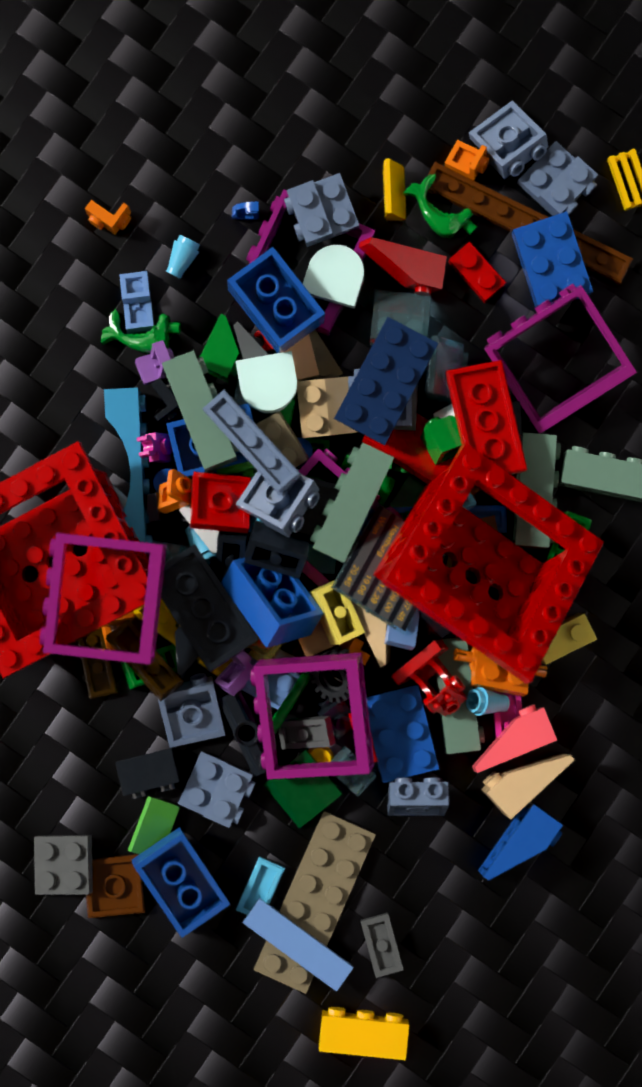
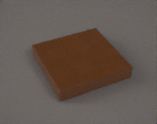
M139 854L92 859L93 893L86 894L88 918L146 912L144 883L132 863V859Z

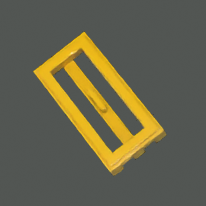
M635 149L629 150L627 153H619L617 156H609L607 159L625 211L642 206V199L627 159H630L642 194V168ZM617 162H621L634 199L633 202L629 200Z

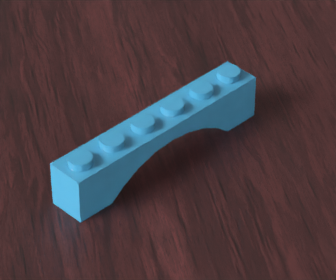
M139 388L104 389L105 418L116 429L124 443L129 458L131 472L130 490L123 509L127 516L124 518L129 528H133L140 542L153 543V536L148 535L147 524L150 523L146 513V496L151 494L150 479H145V468L149 467V457L141 458L139 456V453L143 452V445L141 442H137V437L148 434L147 423H142V412L147 411L146 396L141 395Z

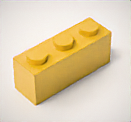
M329 1007L328 1011L322 1010L319 1051L406 1060L409 1032L408 1019H403V1015L398 1013H386V1017L374 1016V1012L369 1010H357V1014L346 1013V1009L341 1007Z

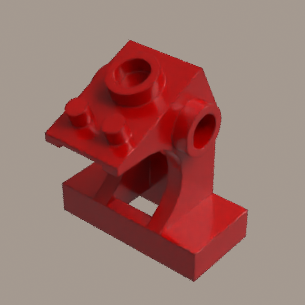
M434 640L391 677L397 685L406 684L413 679L427 696L423 700L424 705L432 713L438 712L446 717L448 714L457 711L460 704L467 700V697L463 692L465 689L463 682L456 675L452 676L438 658L449 648L443 640ZM437 673L446 685L439 693L428 682Z

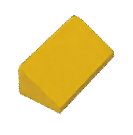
M385 159L383 164L386 221L405 220L406 199L405 195H403L405 191L404 167L391 159Z

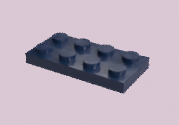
M387 317L334 420L385 446L439 343Z

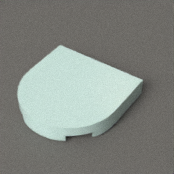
M326 246L320 249L310 260L303 286L312 297L355 309L364 281L362 261L355 251L346 246Z
M292 351L236 361L241 393L244 400L251 407L262 413H275L286 408L297 392V377Z

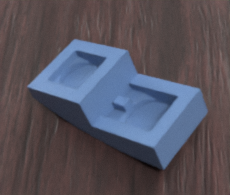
M147 271L119 274L127 334L151 331L152 326H154Z

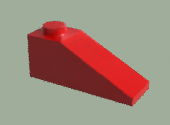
M373 237L359 243V248L405 288L415 290V294L430 296L431 293L442 289L447 256Z

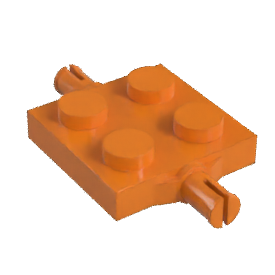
M472 647L471 651L455 649L453 659L469 663L471 669L470 687H482L491 691L518 696L528 694L529 683L525 684L474 647ZM540 665L535 676L545 678L547 666Z

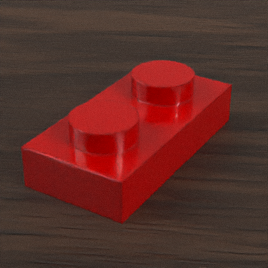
M470 242L448 260V263L484 303L506 284L505 280Z

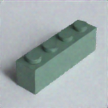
M193 350L163 362L162 366L205 472L207 473L238 461L235 453L239 452V450L203 411V408L218 396L213 382L207 384L203 375L208 373L203 357L197 358Z
M522 433L523 452L528 470L517 473V480L557 508V499H553V487L557 488L559 481V471H554L555 460L560 459L561 444L556 443L557 435ZM514 513L512 536L514 545L520 548L545 550L549 548V543H554L551 538Z
M362 443L360 448L354 446L347 461L352 464L347 475L341 473L335 486L339 493L335 501L329 499L322 513L327 516L323 527L317 525L311 536L310 541L314 542L312 549L345 563L394 457L365 443Z
M573 446L572 450L567 449L563 453L558 486L642 502L641 459L629 457L627 461L616 459V455L612 453L600 452L599 455L589 454L588 449Z
M460 637L441 639L449 649L438 658L452 676L456 675L465 685L463 692L467 697L469 691L473 689V687H470L471 669L469 663L455 661L453 659L455 655L453 654L456 648L471 651L472 646ZM437 673L435 674L437 693H439L446 685ZM466 700L460 704L459 709L454 713L448 714L446 717L440 714L445 754L481 750L480 744L485 743L483 726L478 727L477 715L467 709Z

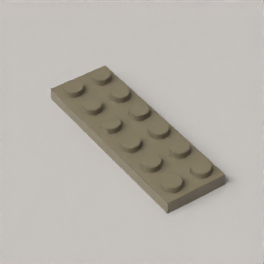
M323 811L279 912L327 946L376 834ZM267 940L254 967V971L305 994L314 977L311 972Z

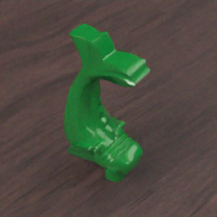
M435 174L428 175L421 184L412 183L403 192V195L412 196L417 199L424 219L432 230L441 237L452 238L461 228L470 235L477 228L470 220L473 213L469 208L464 209L458 214L442 213V211H439L436 207H433V204L427 201L426 194L434 183Z
M115 309L110 314V326L102 330L101 343L105 345L112 340H118L139 352L151 353L152 344L163 340L168 349L170 333L180 334L181 323L171 322L169 315L161 314L157 325L152 326L151 331H148L146 334H124L121 331V316Z

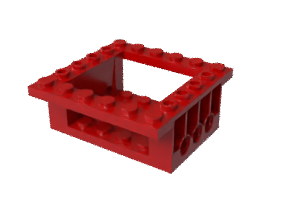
M79 441L0 482V514L64 480L70 490L0 526V674L2 678H6L52 654L43 652L44 645H40V633L42 627H46L47 616L43 615V605L45 598H49L50 586L46 585L48 569L52 568L49 564L51 557L49 550L52 538L56 539V533L140 542L132 527L129 528L124 518L127 517L123 510L124 507L107 473L93 467ZM67 543L56 644L69 645L145 605L150 560L147 552L88 546L86 554L78 556L74 552L75 544ZM30 566H34L38 571V577L34 582H28L24 575L25 570Z
M464 443L458 450L449 468L424 487L373 575L381 580V583L527 684L532 682L604 541L469 444ZM477 485L565 548V550L545 563H541L522 548L514 545L508 538L463 507L473 486ZM443 554L452 558V568L444 565L442 561ZM466 571L474 573L476 577L475 584L467 581L465 577ZM489 587H494L498 591V600H494L489 596Z

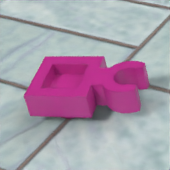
M154 432L137 437V442H141L143 445V452L139 453L141 458L149 457V462L153 463L173 461V450L169 434Z

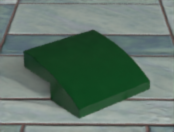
M305 749L288 764L318 762ZM329 776L269 779L263 784L299 828L342 795V791Z

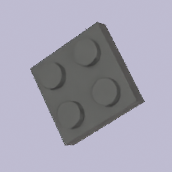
M46 835L34 837L35 895L93 893L92 835Z

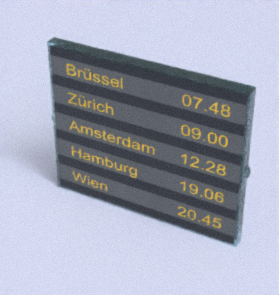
M378 503L331 588L363 608L367 613L374 615L404 635L418 608L382 584V581L373 574L405 520ZM443 554L442 561L445 559L446 554Z

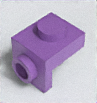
M163 340L152 344L150 354L135 360L144 385L151 384L158 378L162 380L167 379L162 363L173 359L174 355L170 348H166Z
M245 651L233 657V661L214 680L220 689L232 696L245 687L247 681L251 678V670L254 669L249 663L252 658Z

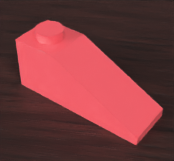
M534 704L519 710L520 716L512 719L473 764L474 772L479 773L557 741L545 709L541 707L536 709Z

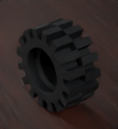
M341 647L327 650L321 655L348 654L349 650L346 648L341 650ZM337 669L341 674L343 683L334 677L332 670L309 671V675L314 676L310 680L311 684L318 686L314 690L317 693L321 691V697L324 700L329 697V702L334 703L337 701V703H341L350 698L346 669Z

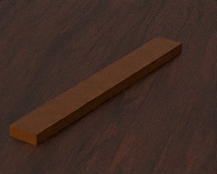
M434 162L428 174L436 175L434 183L428 189V192L463 209L469 208L473 214L510 232L513 229L548 218ZM573 229L585 268L620 285L633 258Z

